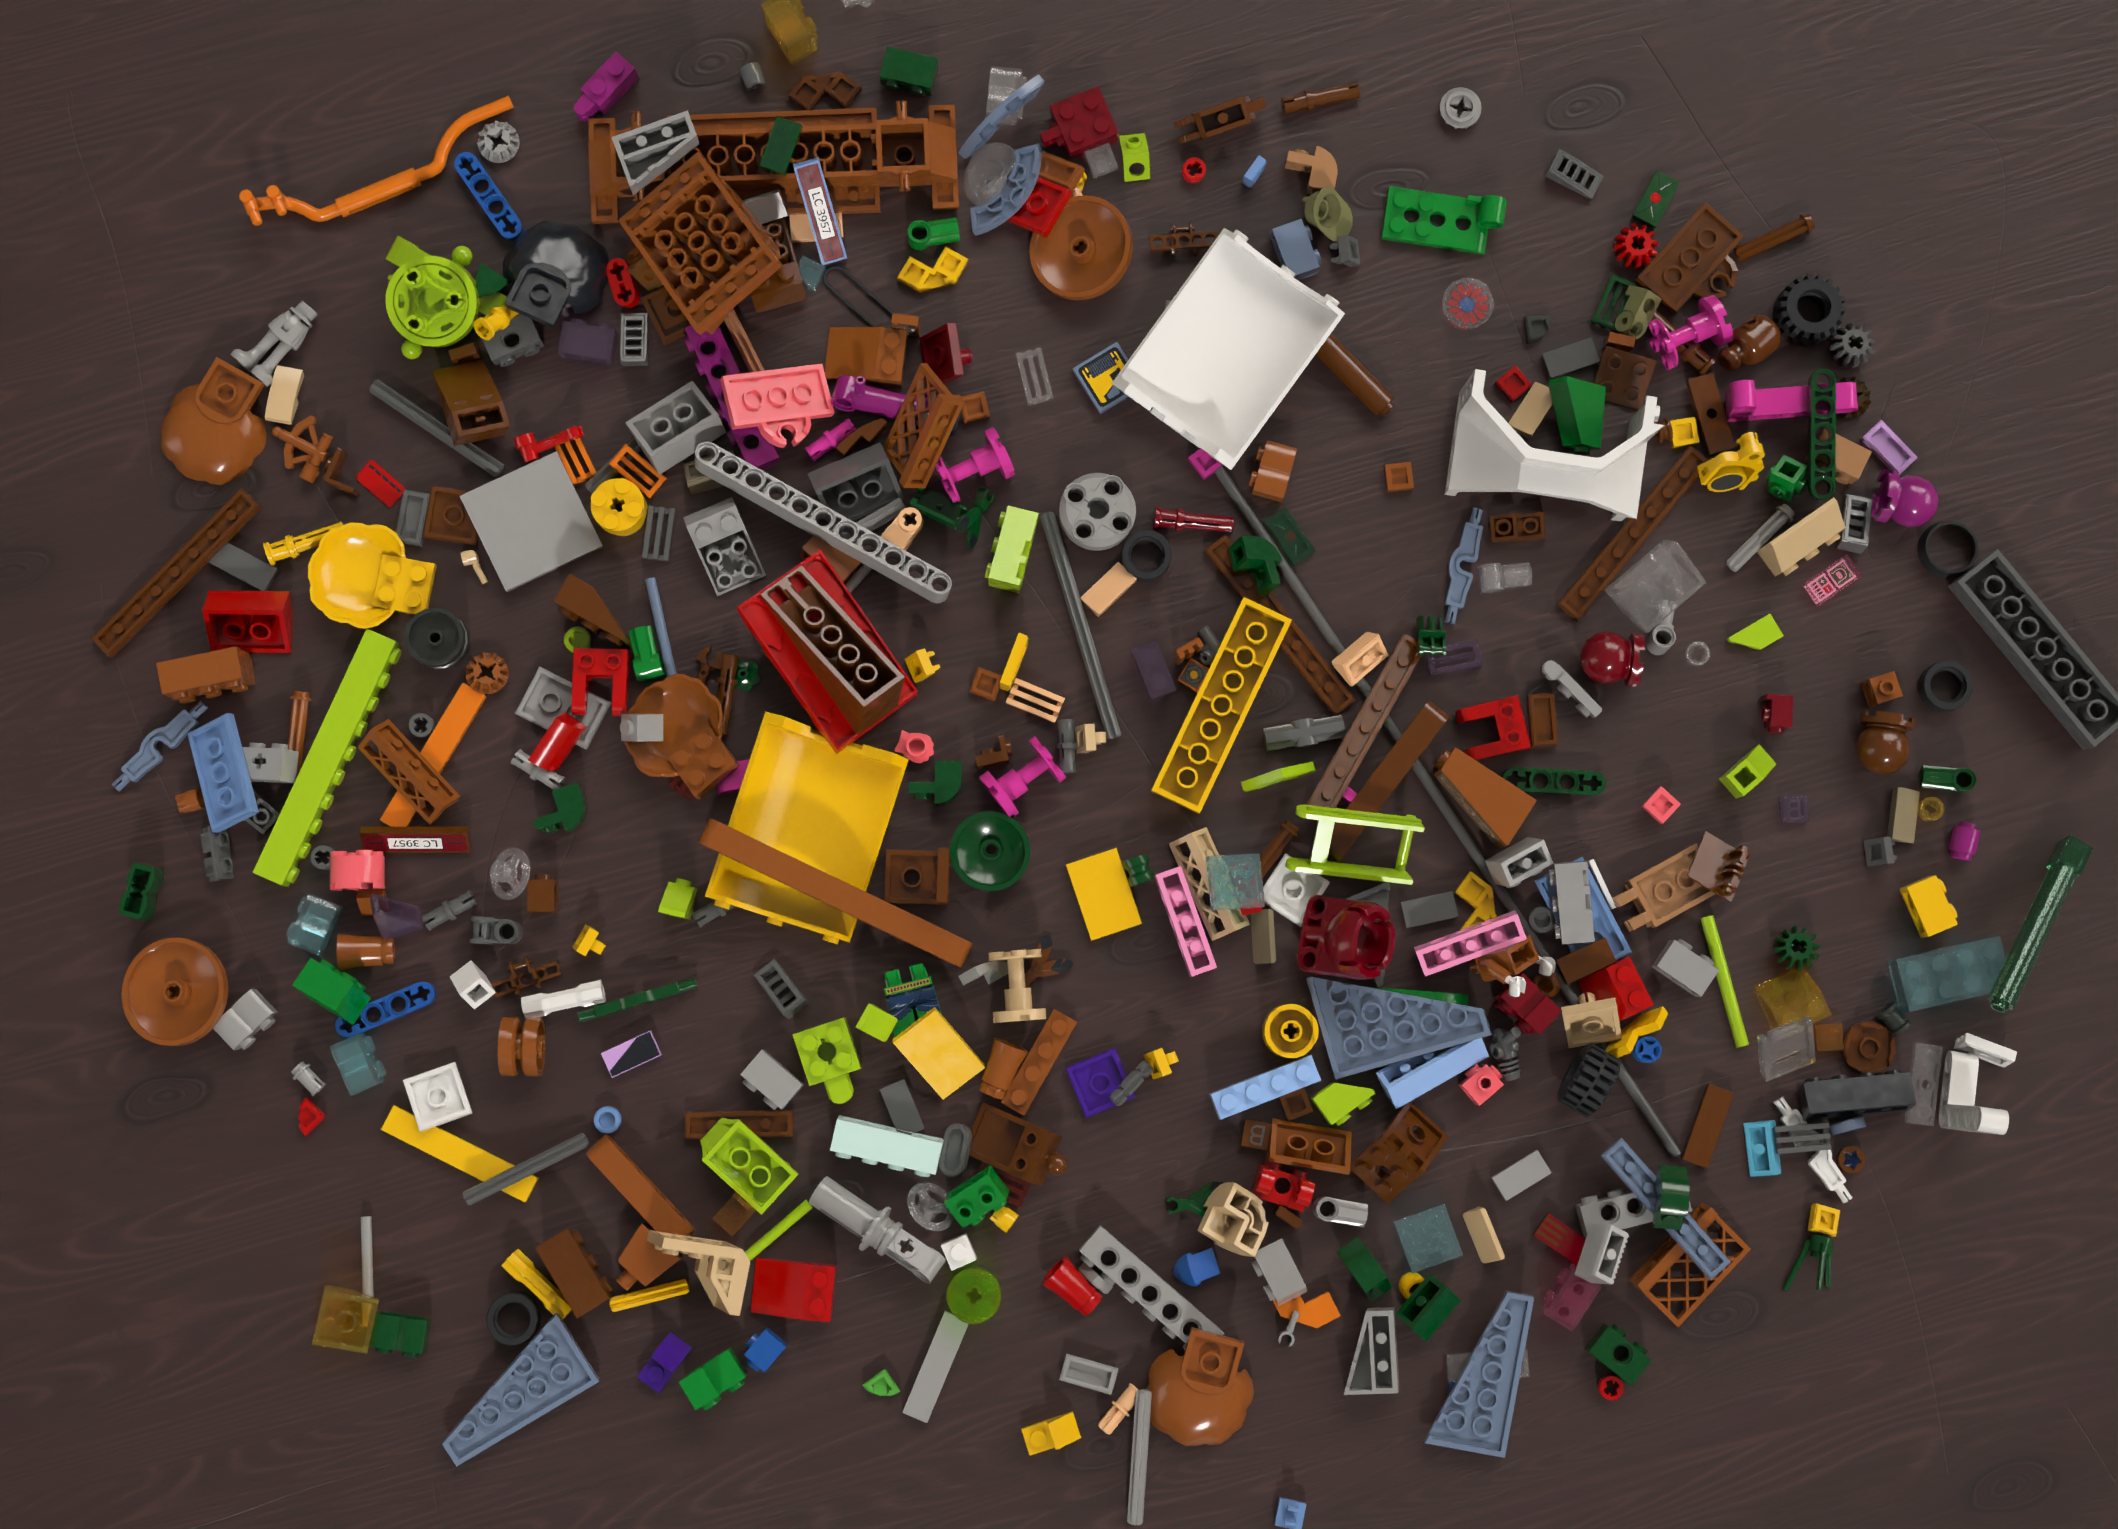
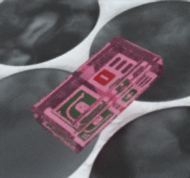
M1846 554L1802 586L1814 603L1819 606L1860 578L1862 574Z

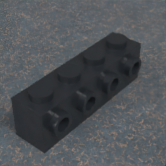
M1890 1070L1885 1072L1884 1075L1874 1076L1873 1072L1859 1074L1855 1078H1848L1847 1075L1833 1076L1831 1080L1821 1081L1820 1077L1806 1079L1798 1088L1803 1120L1910 1111L1916 1105L1910 1072L1901 1073L1900 1070Z

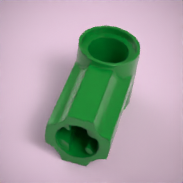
M949 218L929 222L923 220L913 221L908 228L907 241L909 246L915 250H923L928 246L959 242L960 235L957 219ZM916 231H922L926 234V237L922 240H917L912 234Z
M641 626L629 630L631 647L634 654L633 666L637 681L664 676L663 664L660 654L657 653L652 627Z

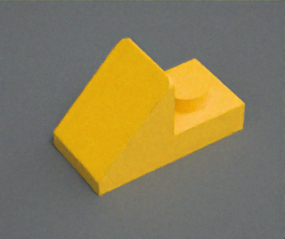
M1073 1411L1021 1428L1030 1456L1052 1448L1060 1449L1081 1438Z

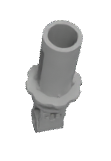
M828 1176L820 1182L809 1200V1204L858 1236L860 1241H862L859 1250L863 1251L871 1246L877 1250V1254L880 1256L888 1255L926 1283H931L946 1262V1259L938 1251L926 1246L903 1230L902 1223L899 1221L895 1223V1221L889 1218L891 1213L889 1206L885 1207L882 1212L881 1210L877 1211ZM907 1246L911 1248L910 1251L901 1252V1248L905 1249Z

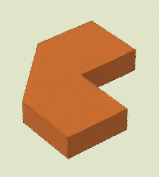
M1329 1291L1305 1303L1301 1295L1280 1306L1277 1305L1275 1299L1272 1300L1280 1316L1290 1319L1294 1310L1299 1311L1300 1314L1297 1322L1314 1328H1319L1341 1316Z

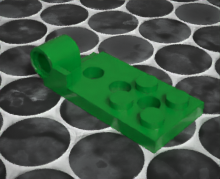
M1389 186L1381 239L1484 255L1488 228L1499 229L1504 226L1507 200L1494 195L1482 197L1468 195L1465 198ZM1412 210L1416 212L1418 220L1414 223L1406 221L1404 218L1406 211ZM1434 214L1440 215L1444 220V224L1439 227L1433 226L1430 222V216ZM1459 218L1466 219L1470 225L1469 229L1465 231L1459 230L1456 227V220Z

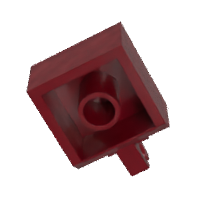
M1099 86L1050 105V115L1053 122L1050 123V129L1040 133V139L1044 147L1055 143L1058 146H1064L1070 160H1076L1118 143L1119 135Z

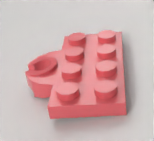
M823 364L726 375L720 379L732 430L758 426L761 435L770 444L780 448H784L787 445L786 439L781 434V429H787L792 433L793 439L791 443L794 447L809 433L811 419L831 417L835 413L831 404V396Z

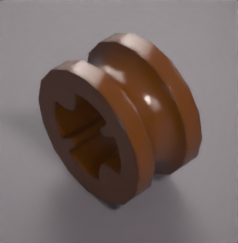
M1663 418L1662 422L1659 420L1654 422V424L1664 425L1654 435L1657 443H1662L1664 439L1672 441L1673 429L1669 418Z

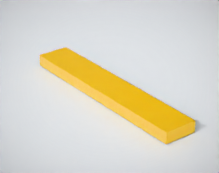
M393 1105L381 1129L483 1182L515 1166L438 1126L420 1132L414 1114L396 1105ZM532 1174L501 1191L523 1202H527L539 1177Z

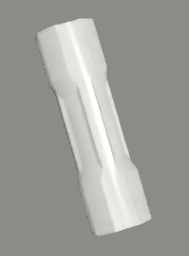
M601 980L583 983L575 988L554 993H538L521 997V1006L525 1019L527 1017H543L554 1011L577 1006L588 1007L606 1003L605 990Z

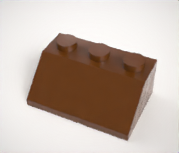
M570 1227L538 1245L535 1249L576 1318H579L613 1297L610 1292L613 1290V1287L607 1277H601L596 1269L599 1267V1264L592 1253L587 1254L583 1244H585V1240L578 1230L574 1231Z

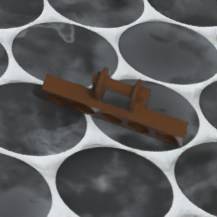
M1189 222L1188 226L1176 227L1175 223H1173V228H1170V232H1173V234L1149 236L1150 252L1171 251V257H1175V249L1193 248V256H1197V249L1210 248L1212 245L1206 243L1205 238L1214 237L1216 240L1218 233H1192V231H1195V227H1192L1191 222ZM1178 232H1189L1185 234H1176ZM1181 237H1187L1189 243L1185 246H1182L1179 243V239ZM1196 238L1202 239L1201 244L1197 245ZM1162 240L1163 242L1161 247L1153 245V241ZM1166 240H1170V246L1166 244Z
M525 956V961L513 965L512 962H509L507 969L511 971L512 976L491 984L496 992L494 998L512 992L519 996L520 989L536 984L538 989L542 988L541 982L562 975L558 962L553 961L537 968H532L531 963L533 961L532 959L529 960L527 956ZM527 966L528 971L517 975V969ZM555 966L557 972L549 975L547 968ZM542 970L544 977L539 978L537 971ZM525 974L531 977V982L528 985L523 984L521 981L522 976ZM509 981H511L513 988L509 987ZM504 984L506 990L498 993L496 986Z

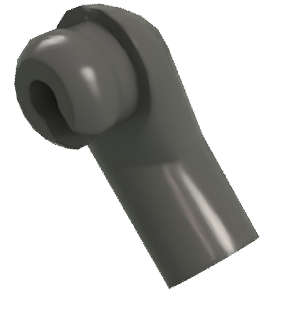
M1207 625L1197 632L1204 642L1199 659L1202 664L1211 665L1220 648V642Z

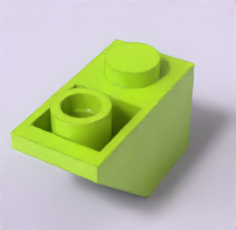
M1758 744L1723 774L1719 780L1737 799L1745 796L1759 784L1776 766V763Z
M1332 1082L1312 1096L1311 1100L1330 1125L1336 1123L1339 1126L1351 1117L1349 1112L1358 1107L1361 1110L1373 1101L1370 1097L1375 1092L1370 1088Z

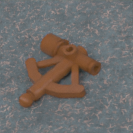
M309 416L297 423L291 432L279 426L274 427L272 434L286 442L284 447L285 467L293 469L295 463L306 461L299 477L314 483L316 477L320 474V468L318 467L321 461L325 462L328 459L329 453L326 451L333 437L323 433L320 441H318L314 427L317 418L314 416ZM307 428H309L313 444L299 437ZM294 447L308 453V455L294 458Z

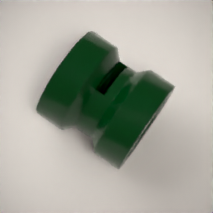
M1147 854L1122 861L1124 870L1129 873L1128 882L1130 887L1155 879L1153 871L1149 870L1148 867L1149 858Z

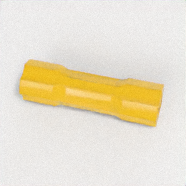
M519 1249L513 1252L501 1265L515 1280L522 1282L541 1300L544 1307L552 1315L558 1312L563 1320L572 1311L560 1289H557L535 1268L533 1262Z

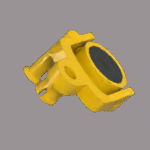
M1756 432L1743 434L1736 441L1740 445L1739 451L1720 453L1715 458L1698 465L1697 469L1701 485H1707V488L1713 492H1725L1735 488L1744 490L1750 482L1759 478L1758 473L1764 469L1762 458L1765 456L1763 445L1758 441V434Z

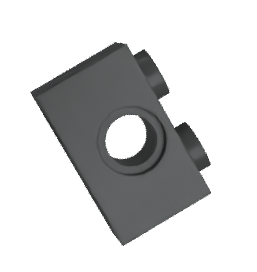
M522 314L512 318L507 328L504 330L499 329L495 332L492 339H482L491 361L496 367L499 365L501 367L511 365L515 362L516 358L523 355L526 357L532 356L540 351L539 348L544 347L534 320ZM513 336L519 337V342L516 346H507L509 338Z

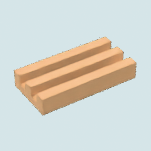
M1016 678L1006 703L1055 723L1065 698ZM1019 686L1058 703L1055 706L1017 689ZM1016 695L1054 711L1053 715L1013 700L1014 696Z

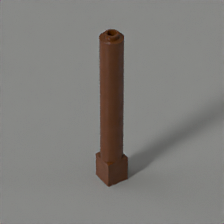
M1331 333L1315 355L1375 416L1380 413L1385 416L1395 406L1392 403L1395 397Z

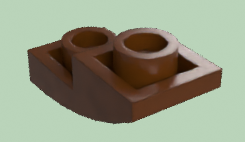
M1544 512L1489 516L1492 543L1546 539Z

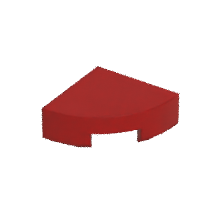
M308 1097L303 1100L299 1108V1128L305 1136L311 1133L327 1117Z

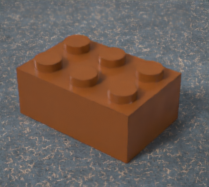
M238 647L156 663L162 695L170 697L172 700H179V703L196 701L195 697L205 695L206 698L218 697L222 695V691L231 689L234 693L248 690V686L256 684L251 655Z

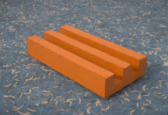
M580 438L575 439V442L590 470L586 474L570 441L565 442L568 452L580 474L578 478L575 477L561 446H555L574 486L592 478L597 473Z
M624 444L622 449L608 463L625 479L635 484L648 498H651L667 479L664 475H659L651 464L627 444ZM626 452L629 453L658 478L657 482L655 483L623 455ZM618 461H622L652 488L650 490L646 489L617 464Z

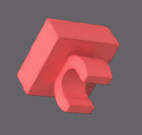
M1660 786L1646 800L1642 807L1660 824H1663L1681 804Z

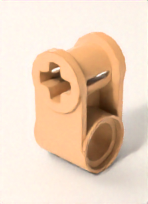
M912 507L903 509L880 537L906 551L923 527L924 520L921 513ZM915 515L916 525L909 524L907 527L905 518L907 516L912 518Z

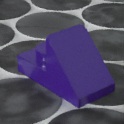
M670 1332L637 1377L659 1393L692 1347Z

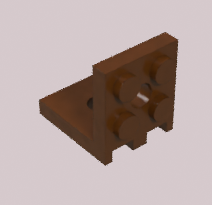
M938 848V851L886 849L884 901L890 904L949 905L950 849ZM912 869L918 871L920 875L918 883L914 885L907 884L904 880L905 873Z
M1410 1101L1400 1108L1383 1134L1351 1161L1350 1169L1386 1203H1389L1425 1172L1448 1138V1135ZM1412 1132H1414L1419 1139H1417ZM1380 1166L1388 1168L1390 1173L1384 1172Z

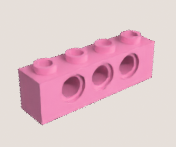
M1179 866L1155 875L1159 892L1189 976L1192 977L1217 968L1182 867Z
M1514 910L1416 946L1414 949L1424 975L1428 976L1521 942L1527 938L1518 914Z

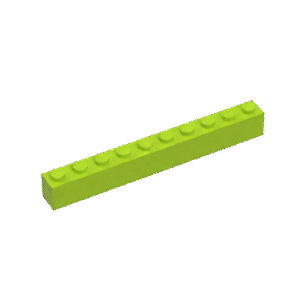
M366 629L253 873L286 887H289L290 883L293 884L296 881L300 869H298L299 863L302 858L305 859L311 849L309 842L313 834L316 835L321 828L322 820L320 818L324 810H328L333 802V790L336 785L339 786L345 776L343 769L347 761H351L355 755L357 748L354 745L358 737H362L367 729L368 723L366 720L368 715L377 708L379 703L377 696L381 688L384 689L389 682L390 674L388 672L392 664H396L401 656V644Z

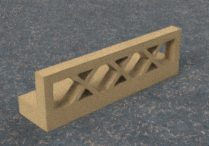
M1207 827L1169 843L1178 866L1182 867L1190 893L1211 940L1214 941L1250 925L1246 915L1243 916L1241 914L1238 896ZM1184 842H1187L1191 851L1189 858L1183 855L1179 846ZM1193 867L1201 873L1200 882L1193 878ZM1204 892L1210 894L1213 900L1211 907L1206 905L1203 900ZM1215 916L1221 919L1225 930L1217 931L1214 925Z

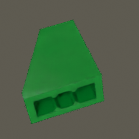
M1569 376L1550 379L1548 385L1563 447L1574 449V453L1580 455L1590 454V450L1601 449L1606 387Z

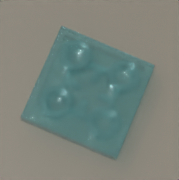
M1260 853L1206 857L1211 911L1265 907Z
M1444 1203L1393 1221L1411 1273H1416L1463 1256Z

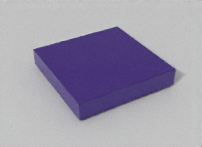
M1115 1048L1065 1068L1085 1118L1116 1106L1109 1096L1115 1089H1119L1118 1086L1127 1076ZM1134 1093L1131 1096H1127L1126 1101L1135 1098Z

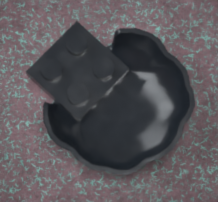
M542 221L535 224L532 228L525 230L518 236L513 248L506 254L503 260V275L508 280L507 284L509 285L515 280L504 303L505 307L553 329L566 304L572 306L576 315L591 311L600 303L603 289L608 283L606 268L609 263V257L606 248L594 240L579 225Z

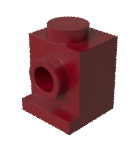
M1765 694L1761 696L1760 702H1766V705L1761 710V721L1764 722V728L1767 729V733L1783 734V730L1792 728L1794 696Z

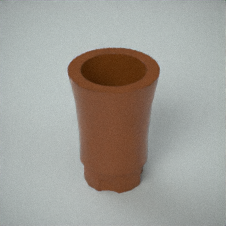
M338 934L336 951L339 971L358 967L383 966L384 963L393 964L395 962L394 937L383 938V936H353Z
M994 1037L979 1091L1002 1100L1028 1051L1018 1045Z

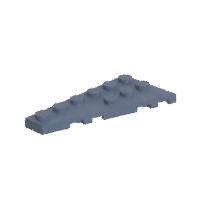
M558 1312L552 1316L443 1440L442 1445L456 1467L599 1382V1377Z

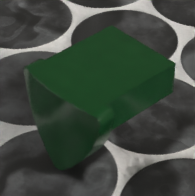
M484 264L479 265L476 275V287L479 297L492 295L507 285L508 280Z

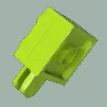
M846 1017L793 1034L809 1086L824 1082L828 1097L832 1102L841 1104L849 1101L854 1093L849 1073L862 1069V1065Z

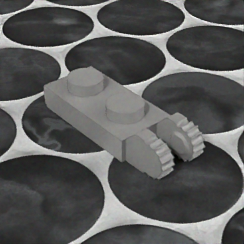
M1547 660L1543 663L1541 668L1543 675L1545 674L1548 680H1556L1560 684L1557 687L1558 690L1566 698L1572 696L1578 703L1575 707L1583 716L1587 718L1590 715L1592 718H1595L1602 712V708L1559 664H1556L1557 662Z

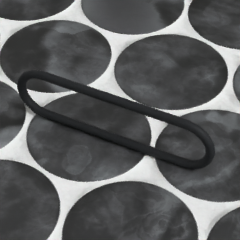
M834 265L825 270L822 279L826 288L870 327L876 326L828 284L826 280L828 272L834 269L842 271L892 317L894 313L844 268Z

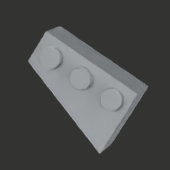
M688 110L612 137L633 195L699 145Z
M1588 862L1554 863V869L1549 870L1550 885H1556L1557 896H1552L1553 912H1559V923H1554L1556 939H1561L1562 944L1595 942Z

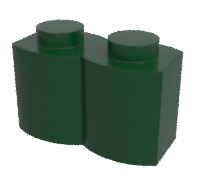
M140 863L132 865L127 875L128 889L122 895L119 904L120 915L144 921L151 919L156 909V894L161 889L164 880L163 869Z
M377 1311L373 1313L369 1346L376 1347L375 1352L390 1354L392 1350L402 1351V1356L418 1357L419 1353L422 1354L427 1351L431 1318Z

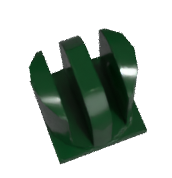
M1423 615L1418 616L1416 619L1418 632L1416 649L1418 650V656L1430 654V657H1434V654H1441L1442 657H1446V631L1443 629V618L1441 616L1438 617L1437 629H1435L1434 616H1428L1426 630H1424Z

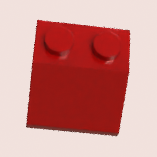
M1623 957L1611 965L1576 980L1582 994H1585L1586 1002H1588L1587 993L1594 994L1595 1001L1615 998L1619 1021L1654 1005L1630 957Z

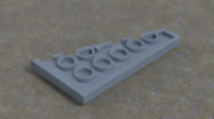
M1505 1291L1423 1440L1424 1443L1505 1458L1534 1303L1533 1295Z

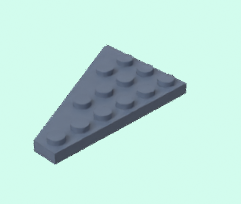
M1316 977L1306 978L1335 1079L1492 1035L1485 1010L1482 1008Z

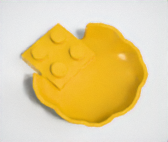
M348 523L326 532L319 543L318 549L310 559L308 578L311 585V601L331 620L349 623L354 627L363 629L378 626L387 620L394 611L415 615L428 608L437 565L407 559L403 542L387 526Z

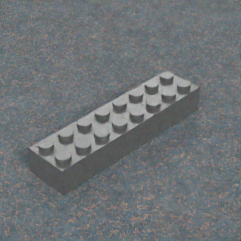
M1998 549L1988 553L1948 585V588L2082 750L2097 746L2118 728V693Z

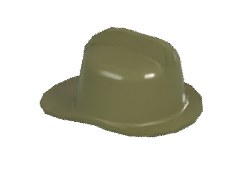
M1324 187L1319 192H1315L1309 197L1302 199L1305 205L1304 212L1307 222L1319 228L1327 238L1338 242V236L1350 234L1353 222L1351 209L1335 189Z

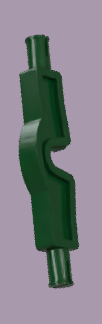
M693 977L685 981L633 994L577 1012L579 1021L582 1023L697 988L696 980Z

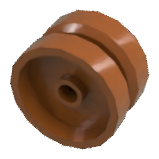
M518 1017L502 1018L498 1035V1066L501 1076H517L521 1068L525 1076L542 1075L546 1048L543 1018L527 1017L523 1027Z

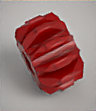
M1633 223L1630 229L1624 226L1620 230L1621 234L1615 236L1614 240L1618 244L1614 245L1613 251L1620 252L1616 259L1620 261L1624 258L1626 260L1625 267H1629L1633 262L1634 267L1639 269L1642 263L1648 265L1651 262L1650 258H1654L1657 255V251L1654 248L1658 246L1659 241L1651 240L1655 235V231L1647 234L1645 232L1647 229L1646 225H1643L1640 230L1636 223ZM1635 243H1638L1640 248L1638 249L1637 247L1636 249H1634L1631 245H1635Z

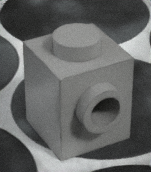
M621 714V741H663V714Z

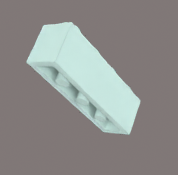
M839 1115L830 1151L836 1152L835 1155L841 1158L851 1159V1156L862 1158L861 1161L867 1164L877 1165L878 1162L888 1164V1168L903 1171L904 1168L914 1170L916 1175L930 1177V1174L936 1175L944 1140L920 1133L904 1134L897 1132L894 1127Z

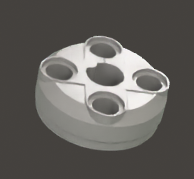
M1090 473L1075 479L1065 488L1059 506V519L1065 534L1076 545L1094 551L1110 549L1121 543L1132 530L1136 517L1135 500L1129 488L1118 476L1105 473ZM1108 485H1113L1119 492L1110 495L1104 488ZM1071 493H1078L1081 495L1082 500L1072 502L1068 496ZM1115 521H1123L1127 528L1117 530L1114 528L1113 523ZM1080 528H1085L1091 535L1087 538H1081L1077 535L1076 531Z

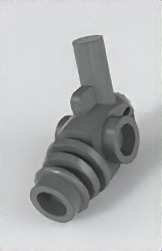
M1497 1027L1491 1035L1490 1053L1494 1059L1500 1061L1497 1063V1066L1500 1067V1071H1505L1502 1073L1505 1081H1512L1521 1077V1069H1516L1519 1067V1063H1517L1519 1057L1514 1058L1519 1050L1516 1038L1521 1035V1030L1518 1027H1513L1508 1032L1502 1027Z

